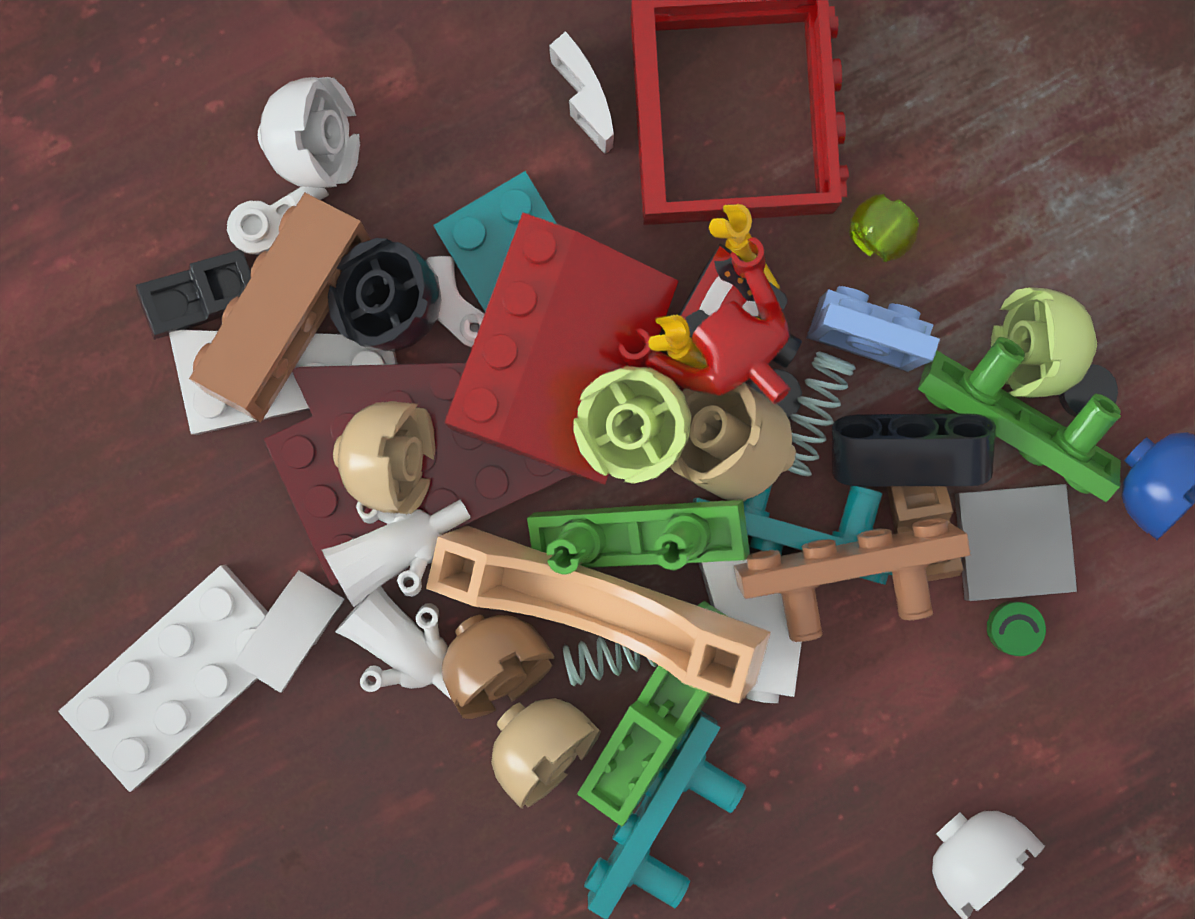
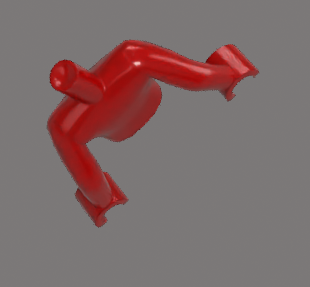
M755 237L748 238V245L752 253L757 256L750 262L741 261L734 252H731L733 269L737 275L747 280L761 319L755 318L745 311L737 301L728 302L711 314L699 325L691 338L692 343L698 348L707 363L705 368L689 366L674 360L661 351L651 350L648 344L649 334L643 329H637V335L642 343L645 344V348L638 354H631L625 350L622 344H619V351L626 365L640 368L649 367L671 378L679 387L717 396L727 394L751 379L773 404L783 400L789 394L791 388L768 363L784 348L790 335L784 313L764 273L766 263L762 243Z

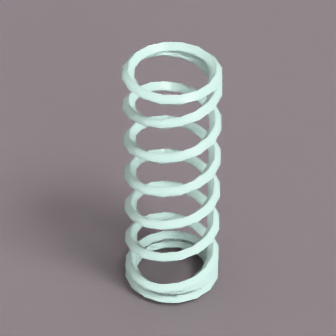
M820 351L816 352L817 357L813 358V367L833 378L841 385L809 378L804 380L806 385L825 395L835 403L804 396L797 398L798 402L827 419L819 420L797 414L790 415L793 421L820 437L813 438L792 433V441L814 455L808 456L796 453L795 461L788 471L802 476H811L812 473L799 460L814 461L819 459L817 451L805 442L823 443L826 441L825 435L811 424L828 426L834 423L828 413L815 405L828 408L841 406L840 400L822 387L835 390H845L848 388V384L844 379L828 369L849 376L853 375V370L856 369L853 364Z
M600 636L598 637L597 672L586 644L580 641L578 645L580 677L573 664L569 647L564 644L563 654L571 685L574 687L577 683L582 685L585 680L584 655L594 677L601 680L603 677L602 649L612 672L619 676L622 670L620 644L615 642V666L605 640ZM622 645L631 668L637 672L640 667V654L634 651V662L629 648ZM648 659V661L650 662V664H651L652 666H654V667L657 666V664H656L655 662H653V661H651L650 659Z

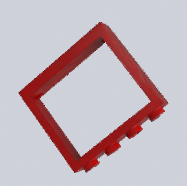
M632 0L630 18L643 225L705 222L719 218L729 220L727 214L723 211V206L733 204L745 206L749 210L752 219L833 214L842 203V197H847L846 181L849 178L847 165L839 164L838 145L845 142L846 122L844 112H836L835 92L840 91L842 86L840 58L832 59L831 39L837 38L839 25L838 16L835 17V6H829L828 0ZM804 22L816 193L666 202L656 31Z

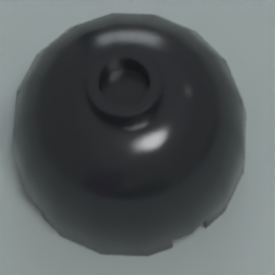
M374 238L358 244L342 257L337 267L342 272L337 279L336 288L330 285L327 296L330 317L340 334L367 349L395 352L413 346L430 332L438 319L442 299L438 276L421 254L400 242H392L386 238Z

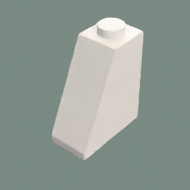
M747 559L743 561L698 562L709 600L713 607L730 618L771 632L757 683L746 695V698L758 702L778 703L779 695L794 697L802 642H794L789 638L782 594L775 593L745 599L737 587L734 565L747 563Z

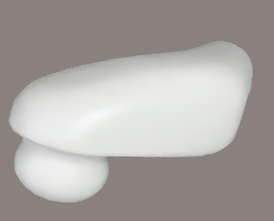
M450 256L428 257L427 261L438 276L442 301L437 320L464 345L473 347L485 314L464 300L459 294L455 281L454 259Z

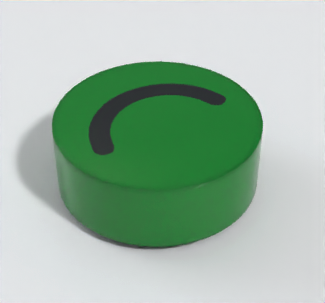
M1008 601L998 605L991 612L987 621V634L991 643L1001 652L1013 656H1026L1035 652L1043 643L1046 635V624L1042 614L1034 606L1019 601Z

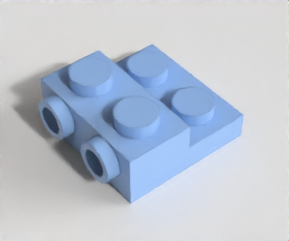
M838 286L836 292L828 289L820 297L807 335L808 339L907 372L933 361L940 339L930 336L934 324L919 320L921 315L919 311L894 303L889 304L888 309L868 303L869 295L845 286Z

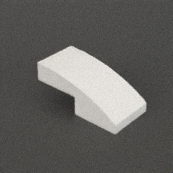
M565 31L549 45L551 63L578 92L569 100L570 116L606 154L613 148L614 141L612 120L606 97L591 65Z
M298 570L234 661V664L278 692H283L345 599Z

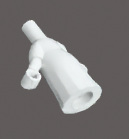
M461 500L452 503L433 515H429L420 509H416L412 514L387 513L372 510V512L366 514L364 510L367 507L358 502L356 508L364 522L374 523L380 520L387 523V525L322 551L353 607L368 594L398 574L400 575L397 582L402 592L406 596H415L421 590V579L427 564L432 563L438 536L471 519ZM413 580L414 584L411 587H405V582Z
M380 586L362 599L335 631L393 667L392 669L382 671L378 666H369L360 678V685L365 691L374 692L380 687L397 684L410 689L422 688L433 684L450 698L442 676V662L448 646L439 635V610L434 604H424L416 614L415 623L392 601ZM423 613H430L432 618L425 619ZM368 676H374L376 681H370Z

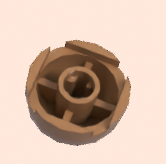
M475 615L457 627L455 631L457 637L449 645L442 662V676L450 698L462 718L474 719L496 711L491 701L508 694L512 702L534 687L550 671L553 665L549 659H554V654L535 628L520 618L496 615L485 619L483 615Z

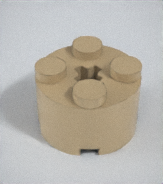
M746 383L721 396L688 389L682 391L691 413L690 436L679 459L670 466L675 473L723 499L743 500L744 502L765 491L776 481L781 473L787 471L793 465L796 450L792 445L791 425L786 413L778 404H773L769 398Z

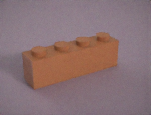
M304 192L298 204L291 206L283 215L279 225V234L270 249L262 252L255 260L251 269V279L240 297L233 298L227 305L222 316V326L211 343L205 344L197 353L193 363V373L189 379L205 393L261 423L329 312L327 298L329 286L331 285L336 288L337 279L342 272L337 267L342 257L358 244L371 240L362 222Z

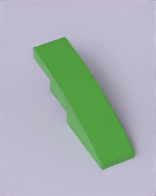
M706 601L698 605L707 610L725 615ZM658 665L637 701L627 710L577 795L623 827L688 731L711 693L682 683L669 671Z

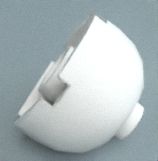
M309 77L291 81L270 96L262 113L261 124L258 129V140L260 147L276 173L285 180L297 186L312 188L337 187L336 184L347 183L351 180L358 164L360 140L359 134H353L349 137L347 117L356 116L353 103L345 88L335 78Z
M982 811L972 816L969 820L959 812L936 834L944 843L938 848L933 857L932 873L937 888L947 903L962 919H968L974 908L976 911L981 909L1025 869L1022 864L1029 858L1024 852L1026 849L1036 857L1045 846L1016 818L1002 812Z

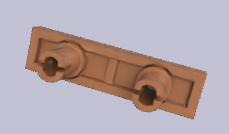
M933 518L915 522L912 524L913 531L892 534L889 529H875L858 534V541L841 545H836L835 540L809 542L802 545L803 552L781 556L780 551L777 550L756 552L746 558L747 563L734 565L737 587L745 599L775 593L782 594L789 638L794 642L810 641L823 635L815 588L821 584L888 571L892 572L899 617L903 620L923 619L933 614L925 567L935 562L971 556L968 536L966 532L955 525L947 524L946 519Z

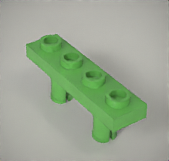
M999 337L974 371L967 369L936 350L933 361L926 363L918 387V390L925 393L927 399L932 404L944 410H953L958 414H978L988 417L996 425L995 438L998 437L1017 448L1022 457L1030 463L1038 466L1045 465L1062 475L1071 487L1081 493H1092L1107 502L1120 488L1121 460L1096 446L1121 416L1119 407L1113 401L1103 395L1094 394L1068 427H1065L1001 389L1025 359L1023 349L1012 340Z
M743 500L534 512L527 517L531 548L547 553V555H553L548 560V564L554 572L563 575L572 573L579 565L584 567L659 564L665 569L676 570L686 563L743 561L750 554Z

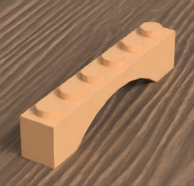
M470 526L461 527L437 538L426 586L428 590L475 607L536 616L591 632L647 657L669 671L684 684L738 704L757 683L771 634L768 630L581 565L570 574H558L548 564V560L553 555H547V553Z

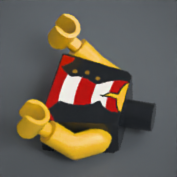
M740 204L723 206V211L727 214L729 222L724 218L711 220L709 224L710 233L717 238H728L725 246L722 244L718 245L679 314L656 318V323L663 327L665 335L651 336L649 338L648 344L651 350L656 352L667 350L668 355L674 360L689 366L705 368L707 363L701 352L692 343L691 338L694 331L711 314L726 303L737 301L745 311L755 318L761 319L747 280L736 274L731 259V252H734L744 262H750L757 257L752 253L748 245V238H751L749 233L752 224L751 214L745 206ZM766 264L764 273L783 311L788 299L780 291L779 284ZM789 333L790 337L787 344L772 359V361L784 368H787L802 343L801 339Z

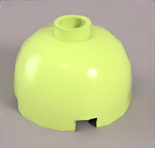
M1030 287L1015 290L1000 308V310H1009L1003 326L994 325L991 335V347L999 337H1004L1018 344L1025 352V359L1005 383L1009 384L1013 390L1008 393L1014 397L1060 395L1082 381L1093 362L1097 349V340L1091 316L1081 303L1062 292Z
M627 366L599 376L583 391L580 397L582 401L578 407V417L574 419V434L581 454L594 470L605 476L610 474L619 479H626L624 482L638 483L656 478L679 459L690 436L691 413L685 395L671 378L654 369Z

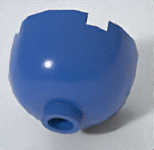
M1188 432L1170 434L1156 444L1147 437L1124 460L1131 469L1122 483L1123 503L1127 513L1137 525L1156 540L1161 538L1195 504V434Z

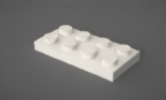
M220 565L58 712L124 787L131 792L147 780L258 679L235 665L234 661L268 611L227 565Z

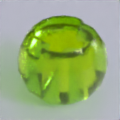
M885 194L873 195L862 202L850 218V237L869 257L875 253L883 258L882 262L893 261L911 250L918 237V219L913 211L901 200L897 199L895 202H892L884 197Z

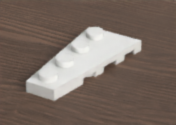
M175 330L169 333L192 435L257 421L205 393L189 379L193 373V363L197 353L205 344L212 342L218 331ZM315 334L295 368L397 364L395 352L367 349L349 340L342 334ZM293 373L290 374L263 420L310 410Z

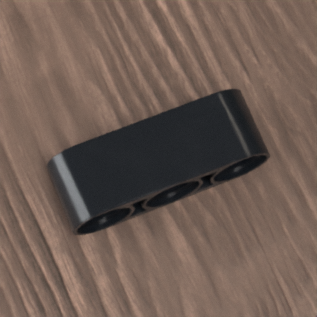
M978 414L847 415L836 420L832 426V474L838 482L849 486L982 485L987 483L993 475L996 425L988 417Z

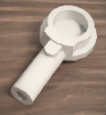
M301 186L272 205L261 201H247L239 204L231 212L227 221V232L231 242L239 250L248 254H261L264 251H268L279 234V225L283 215L291 206L298 204L304 192L319 200L329 195L325 188Z

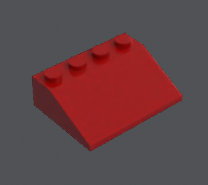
M522 212L444 423L451 431L606 485L609 474L605 476L594 470L581 454L574 434V419L578 417V407L582 401L580 397L583 391L599 376L628 366L619 351V344H622L625 350L631 354H638L643 351L645 344L638 337L637 329H643L650 337L660 335L662 326L656 323V318L666 317L679 281L575 230Z

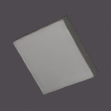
M1067 484L954 494L957 526L967 533L971 555L960 557L964 569L962 571L964 599L966 601L1077 592Z

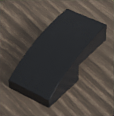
M236 250L190 263L189 270L137 284L136 293L153 339L156 340L169 336V333L175 330H187L221 318L229 302L235 297H240L251 279V272L243 251Z

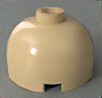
M393 401L374 403L355 414L347 424L343 434L337 438L333 451L334 463L339 468V473L347 492L365 507L380 512L412 514L421 505L431 481L428 478H421L423 454L434 460L435 437L430 414L425 408H416L418 404Z
M556 698L541 699L526 708L520 702L516 703L497 722V727L502 732L494 742L491 763L495 777L505 792L520 808L523 809L524 805L530 807L545 797L565 779L568 774L564 773V771L571 765L577 755L582 761L598 740L601 731L584 713L572 704Z

